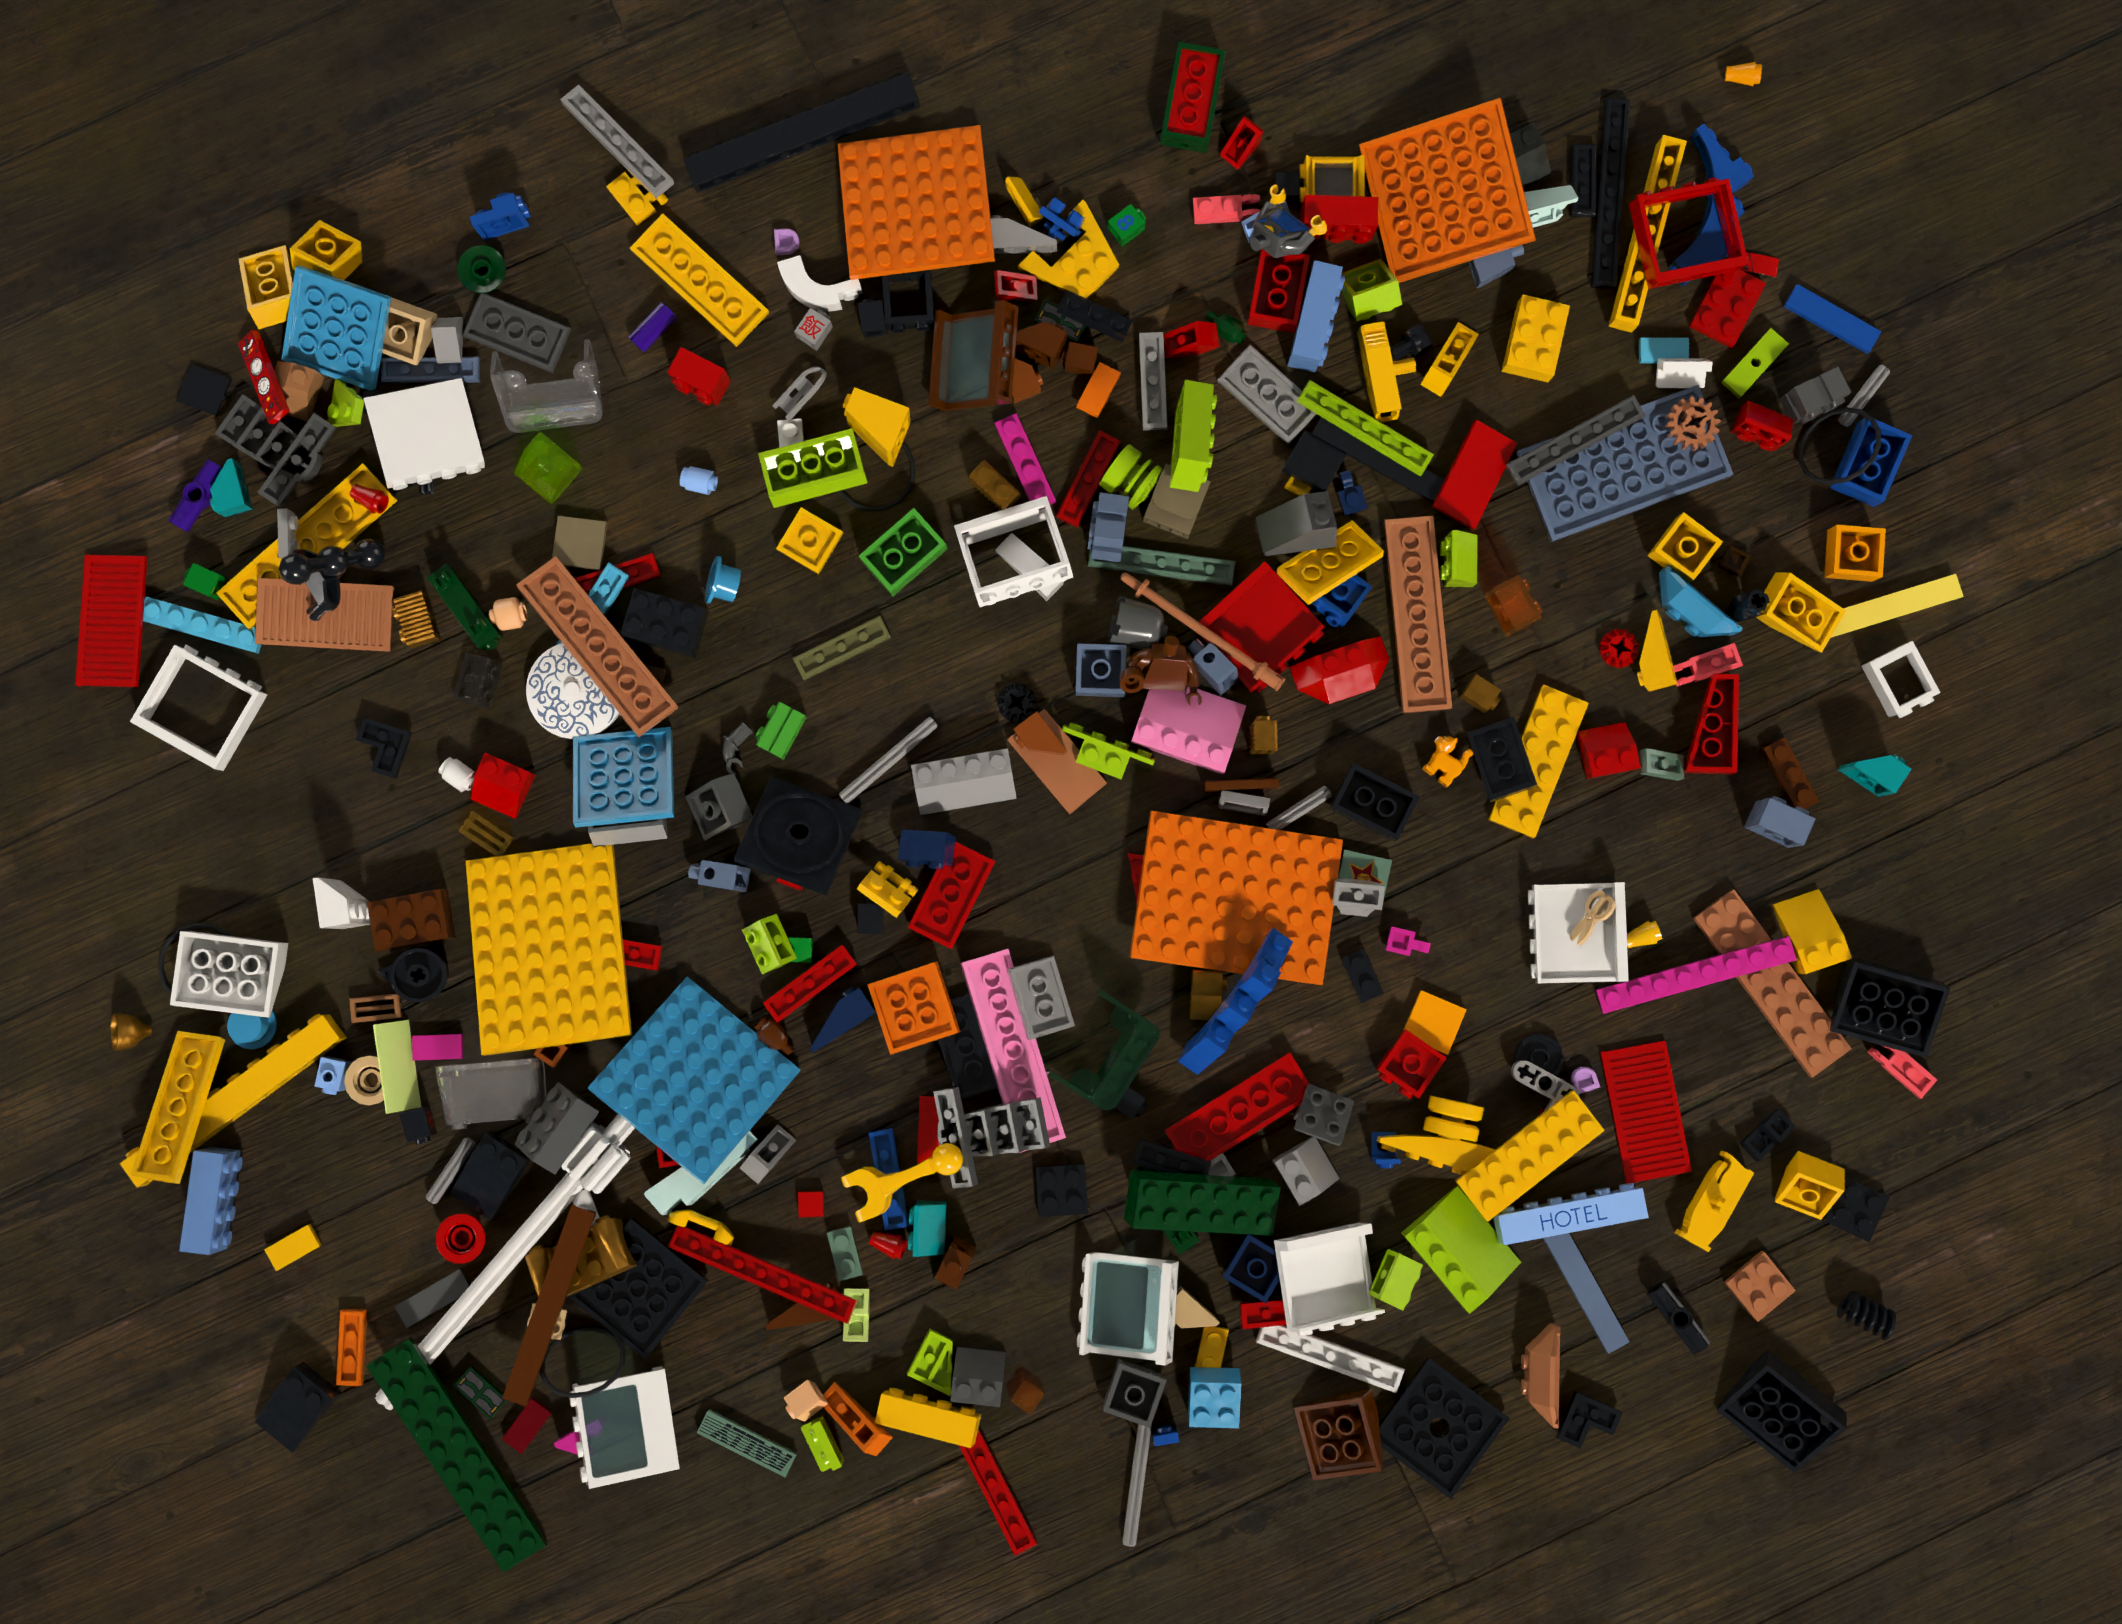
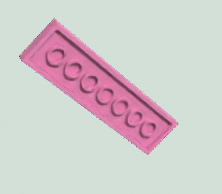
M1009 949L960 963L1002 1103L1041 1097L1050 1143L1066 1138L1036 1038L1028 1040L1007 972V969L1014 967Z

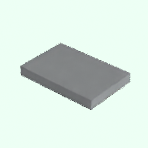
M1054 955L1007 969L1028 1040L1075 1026Z

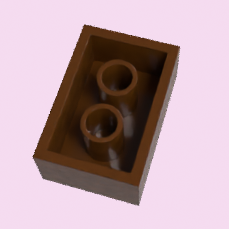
M437 889L367 902L375 951H388L456 938L448 890Z

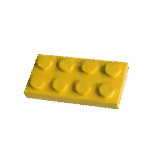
M1351 520L1337 529L1336 547L1303 551L1279 566L1277 574L1309 605L1382 558L1384 550Z

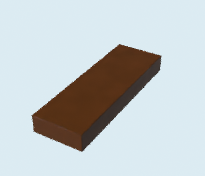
M1279 779L1205 781L1203 785L1204 792L1271 790L1279 788Z

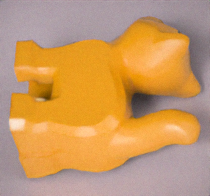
M1438 736L1435 739L1436 751L1422 770L1429 775H1434L1437 770L1441 771L1442 776L1437 781L1447 788L1453 779L1464 770L1469 757L1473 755V751L1471 749L1464 751L1461 759L1458 760L1449 755L1456 746L1457 738Z

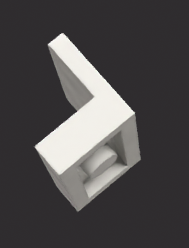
M1658 358L1656 387L1691 388L1699 385L1700 388H1704L1706 371H1712V361L1706 358Z

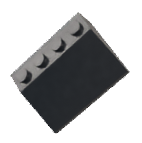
M1852 957V959L1844 961L1838 979L1830 1031L1927 1058L1951 988L1941 981Z
M1770 1350L1765 1351L1749 1366L1717 1407V1411L1794 1473L1800 1470L1847 1429V1412Z

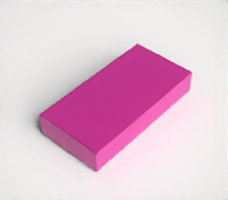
M463 1034L412 1036V1061L464 1058Z

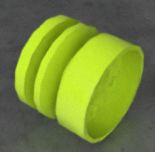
M1128 444L1111 464L1099 486L1110 494H1115L1122 488L1124 490L1123 496H1133L1128 507L1134 510L1153 491L1163 468L1157 465L1151 472H1148L1153 461L1149 459L1140 466L1138 463L1141 460L1142 453L1131 444Z

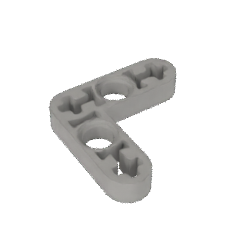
M1519 1060L1512 1065L1511 1074L1516 1081L1550 1099L1544 1112L1554 1105L1556 1101L1564 1097L1561 1095L1562 1091L1570 1089L1579 1096L1577 1088L1531 1062ZM1527 1065L1526 1070L1534 1075L1536 1070L1539 1071L1534 1077L1532 1085L1529 1083L1532 1078L1524 1075L1521 1078L1519 1077L1518 1067ZM1543 1076H1547L1551 1080V1087L1548 1090H1542L1539 1087L1538 1082Z

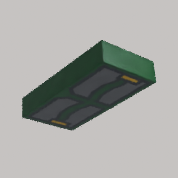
M1045 299L1034 323H1058L1065 328L1064 331H1067V340L1078 343L1086 325L1057 313L1059 306Z
M473 1366L454 1385L458 1391L489 1419L507 1402V1400L502 1399L503 1393Z

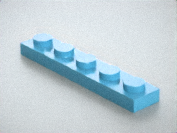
M150 597L145 598L144 622L259 654L262 644H255L256 627L248 629L242 623Z

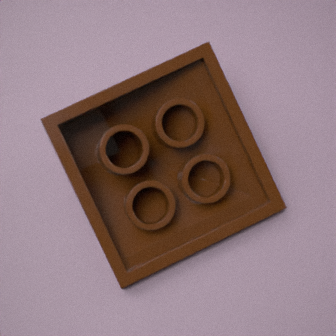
M1372 1389L1349 1392L1294 1407L1313 1481L1381 1472L1383 1470L1379 1417Z

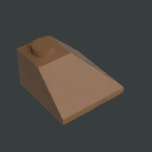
M278 361L274 371L290 410L286 415L308 422L325 377L314 369L292 362Z

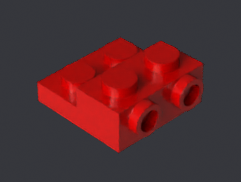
M1404 1029L1393 1047L1383 1057L1376 1070L1380 1072L1378 1077L1389 1085L1393 1081L1400 1086L1398 1091L1407 1098L1411 1099L1412 1096L1420 1098L1446 1060V1057L1407 1029Z

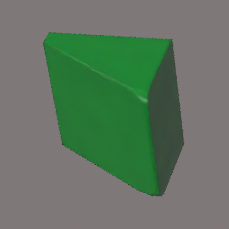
M787 937L797 959L791 962L812 963L813 938Z

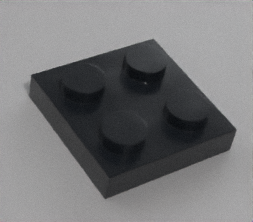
M1085 1164L1036 1167L1039 1217L1088 1214Z
M1845 1177V1191L1825 1214L1822 1221L1870 1243L1890 1197Z

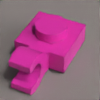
M1391 926L1385 950L1410 956L1411 950L1429 953L1431 943L1414 940L1416 932Z

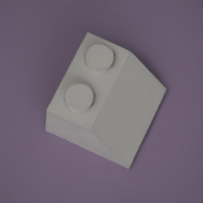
M1313 1136L1272 1159L1299 1206L1321 1194L1340 1179L1318 1140Z

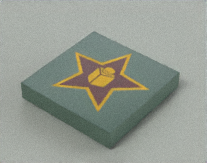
M1343 850L1338 879L1367 880L1384 884L1385 896L1392 860Z

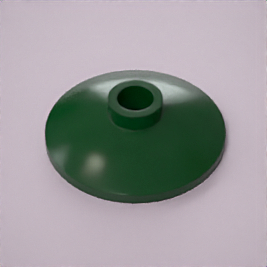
M478 245L469 248L462 254L458 261L457 273L461 283L468 290L475 293H488L498 288L503 282L506 275V264L502 255L496 249L486 245ZM482 269H488L486 275H480Z

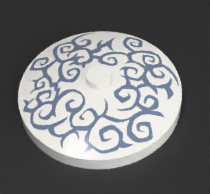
M562 643L545 651L533 664L526 684L527 702L534 718L547 731L568 739H573L576 736L600 734L609 728L619 716L617 710Z

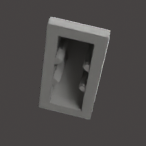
M438 318L431 327L437 363H462L463 318Z

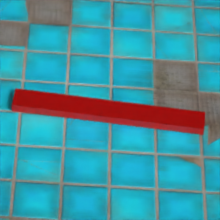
M677 1225L668 1245L671 1249L846 1324H849L858 1302L857 1299L735 1247L718 1242L688 1227Z

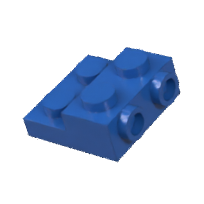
M501 193L495 199L490 200L492 210L483 209L476 212V215L470 216L472 226L482 239L486 241L529 227L528 218L531 217L527 203H524L521 195L515 196L514 193Z
M1354 575L1308 605L1306 603V606L1310 611H1319L1326 616V621L1331 626L1343 628L1373 586L1358 575Z

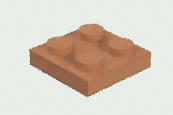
M1760 1251L1724 1281L1757 1322L1796 1291L1764 1251Z

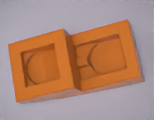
M1099 362L1076 408L1098 418L1119 380L1121 372Z

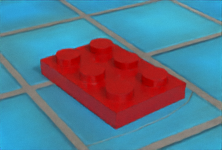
M1742 270L1715 275L1689 327L1732 349L1766 283Z

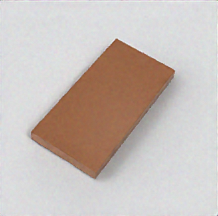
M1043 709L1039 715L1065 747L1067 753L1056 755L1028 751L1026 747L1021 749L1013 739L1016 734H1013L1007 741L1070 815L1104 787L1107 782L1097 770L1076 763L1080 750L1062 731L1049 713Z

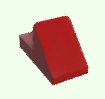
M1000 270L994 271L995 291L999 301L1004 300L1008 302L1013 299L1034 302L1038 300L1036 276Z

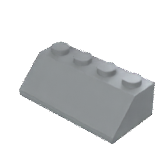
M1008 748L911 765L920 815L1017 799Z

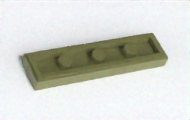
M878 616L793 657V660L803 680H806L891 639L881 616Z

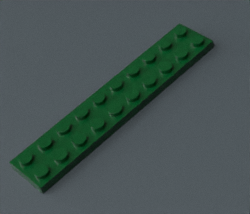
M410 1336L369 1362L366 1367L502 1572H506L547 1545V1541L413 1338Z

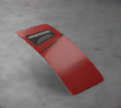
M1746 252L1749 264L1740 270L1772 277L1777 276L1779 259Z

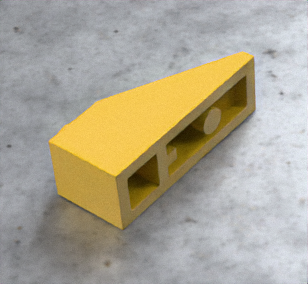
M1458 322L1420 385L1441 397L1479 334Z
M1657 610L1651 613L1639 663L1641 671L1637 672L1640 685H1645L1649 692L1678 684L1662 618Z

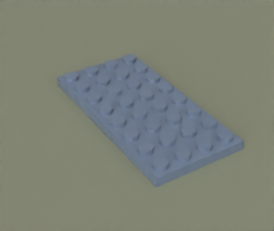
M1699 385L1642 405L1641 408L1646 415L1644 418L1527 481L1550 542L1734 475L1718 433L1713 435L1714 441L1711 443L1707 442V446L1703 449L1698 445L1695 451L1691 450L1690 445L1683 450L1681 442L1674 445L1673 443L1676 438L1674 436H1667L1671 429L1665 428V425L1671 421L1666 418V415L1673 413L1671 407L1675 404L1678 405L1681 399L1687 402L1691 396L1694 397L1695 402L1701 397L1703 398ZM1680 415L1678 417V425H1680L1681 422ZM1697 421V422H1689L1685 427H1687V426H1689V425H1691V426H1692V425H1695V426H1696V424L1699 423L1700 421ZM1706 422L1704 428L1707 431L1708 424ZM1553 438L1517 451V457L1519 458Z

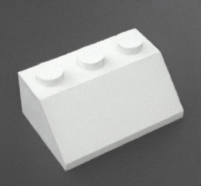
M313 878L320 928L346 929L370 925L367 902L369 901L341 880Z

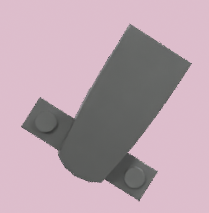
M242 394L214 434L273 469L257 493L276 506L281 507L297 483L304 485L318 474L323 461V457L319 452L336 430V427L313 413L297 435L281 421L276 425L268 423L263 408Z
M959 1087L933 1091L939 1118V1144H954L963 1154V1164L960 1170L950 1175L953 1189L978 1185L973 1156H995L997 1154L1020 1153L1025 1150L1050 1147L1041 1097L999 1104L964 1114Z

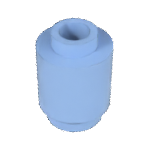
M693 466L683 468L680 476V486L685 487L686 490L710 495L717 488L718 477H715L714 471Z

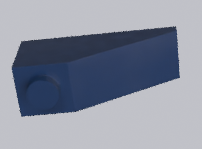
M853 986L841 994L843 998L836 1004L810 1048L812 1053L877 1013L862 987L855 989Z

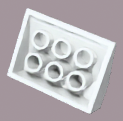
M180 931L170 1005L270 1017L285 969L288 943L195 931Z

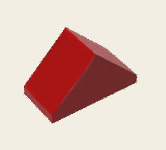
M1244 116L1221 151L1220 156L1237 170L1240 169L1261 143L1264 131Z

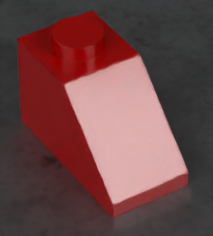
M1195 321L1163 334L1164 355L1166 359L1203 354L1220 347L1216 323Z

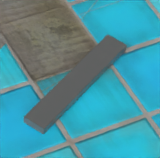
M1632 395L1509 462L1505 466L1518 487L1639 421L1646 415L1635 396Z

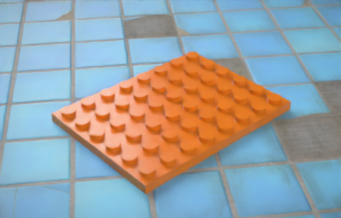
M1150 811L1129 958L1244 974L1261 947L1267 933L1272 928H1275L1293 941L1279 970L1281 974L1278 979L1323 985L1334 908L1332 904L1335 879H1338L1343 840Z

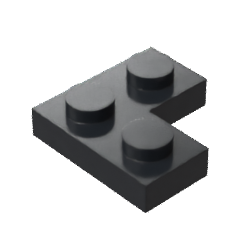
M363 717L356 740L378 747L371 771L397 779L412 732Z
M1574 1391L1556 1437L1581 1449L1590 1426L1614 1435L1623 1412Z

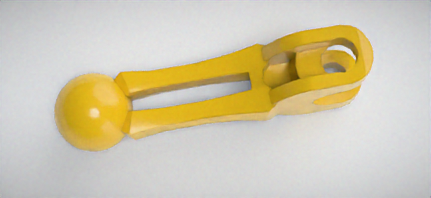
M944 1143L935 1148L931 1158L907 1170L884 1174L877 1168L867 1166L843 1176L841 1181L844 1187L848 1188L858 1185L867 1192L868 1201L866 1206L855 1213L857 1221L863 1222L886 1212L891 1205L893 1193L915 1179L936 1172L942 1175L955 1174L963 1164V1154L956 1145Z

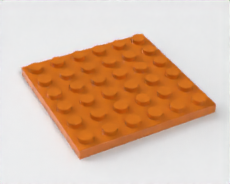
M1501 98L1359 144L1361 155H1365V171L1371 196L1379 197L1378 225L1388 266L1398 279V283L1536 241Z
M980 125L838 144L849 276L851 280L995 261Z

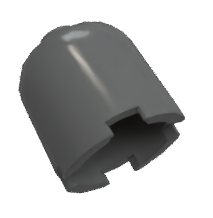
M1119 596L1115 605L1119 606L1118 615H1112L1108 632L1109 644L1126 645L1127 648L1141 650L1150 647L1153 643H1159L1160 639H1165L1168 625H1164V616L1158 607Z

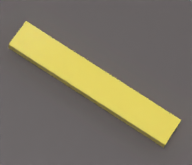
M1953 574L1843 608L1846 611L1831 638L1962 598L1964 596L1957 575Z

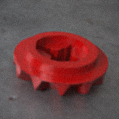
M1615 629L1608 632L1602 638L1599 647L1600 655L1608 665L1615 668H1623L1632 664L1638 656L1639 643H1637L1635 635L1627 630ZM1622 641L1623 647L1628 651L1621 652L1617 657V649L1611 645H1618Z

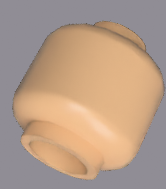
M516 597L496 600L493 609L489 610L491 623L496 624L501 631L521 628L524 621L528 619L525 603L520 602Z

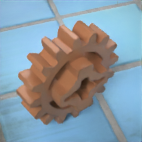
M1693 396L1687 402L1681 399L1678 405L1675 404L1671 407L1673 413L1666 415V418L1671 421L1665 425V428L1671 429L1667 436H1674L1676 438L1673 443L1674 445L1681 442L1683 450L1689 445L1692 451H1695L1698 445L1703 449L1707 446V442L1711 443L1714 441L1713 435L1719 432L1715 425H1718L1721 420L1714 418L1718 411L1710 410L1711 402L1704 405V398L1702 397L1697 402H1695ZM1679 415H1680V418H1681L1680 425H1678V417H1679ZM1697 421H1700L1699 423L1696 424V426H1695V425H1692V426L1689 425V426L1685 427L1689 422H1697ZM1706 422L1708 424L1707 431L1704 428Z

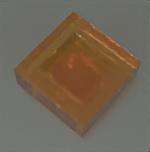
M1024 1379L1010 1401L1031 1415L1045 1393Z

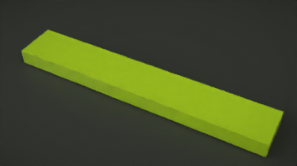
M1311 380L1308 381L1296 401L1420 477L1434 456L1433 453Z

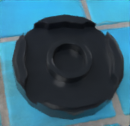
M1541 1033L1531 1034L1523 1038L1516 1046L1514 1063L1519 1060H1525L1557 1076L1562 1070L1564 1055L1560 1044L1553 1037ZM1527 1065L1518 1067L1517 1070L1520 1074L1532 1078L1531 1081L1539 1073L1536 1070L1535 1075L1531 1074L1526 1070ZM1543 1076L1538 1083L1550 1081V1078Z

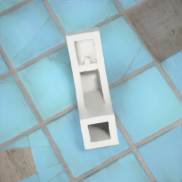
M800 255L777 262L788 291L796 300L809 308L822 311L842 310L840 300H854L859 294H862L859 279L847 280L834 285H821L814 282L807 275Z

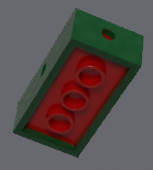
M1178 42L1160 145L1207 153L1226 50Z

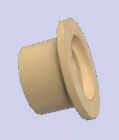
M369 1055L360 1057L351 1063L344 1079L346 1091L351 1099L364 1105L381 1103L384 1098L378 1057Z

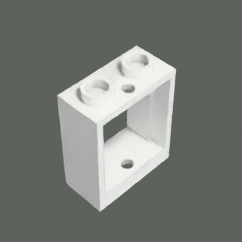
M1913 641L1905 643L1861 666L1888 717L1898 715L1899 718H1902L1913 712L1912 707L1918 704L1920 707H1923L1933 702V696L1940 693ZM1906 655L1925 693L1899 706L1880 668Z

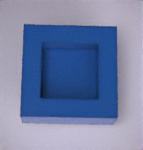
M1163 1425L1157 1427V1431H1152L1155 1446L1179 1442L1176 1427L1172 1428L1171 1425Z

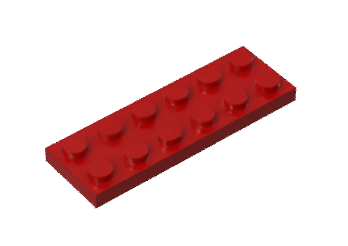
M1288 1052L1164 1131L1176 1150L1211 1161L1302 1103L1309 1082L1291 1053Z

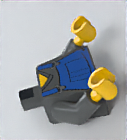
M1275 184L1270 188L1271 200L1269 202L1266 201L1253 224L1254 233L1250 239V246L1254 251L1263 249L1274 258L1299 255L1307 250V247L1315 240V235L1326 233L1327 224L1325 220L1322 221L1320 215H1316L1310 221L1312 229H1310L1283 207H1275L1276 204H1281L1286 199L1284 189L1280 194L1276 195L1278 186Z

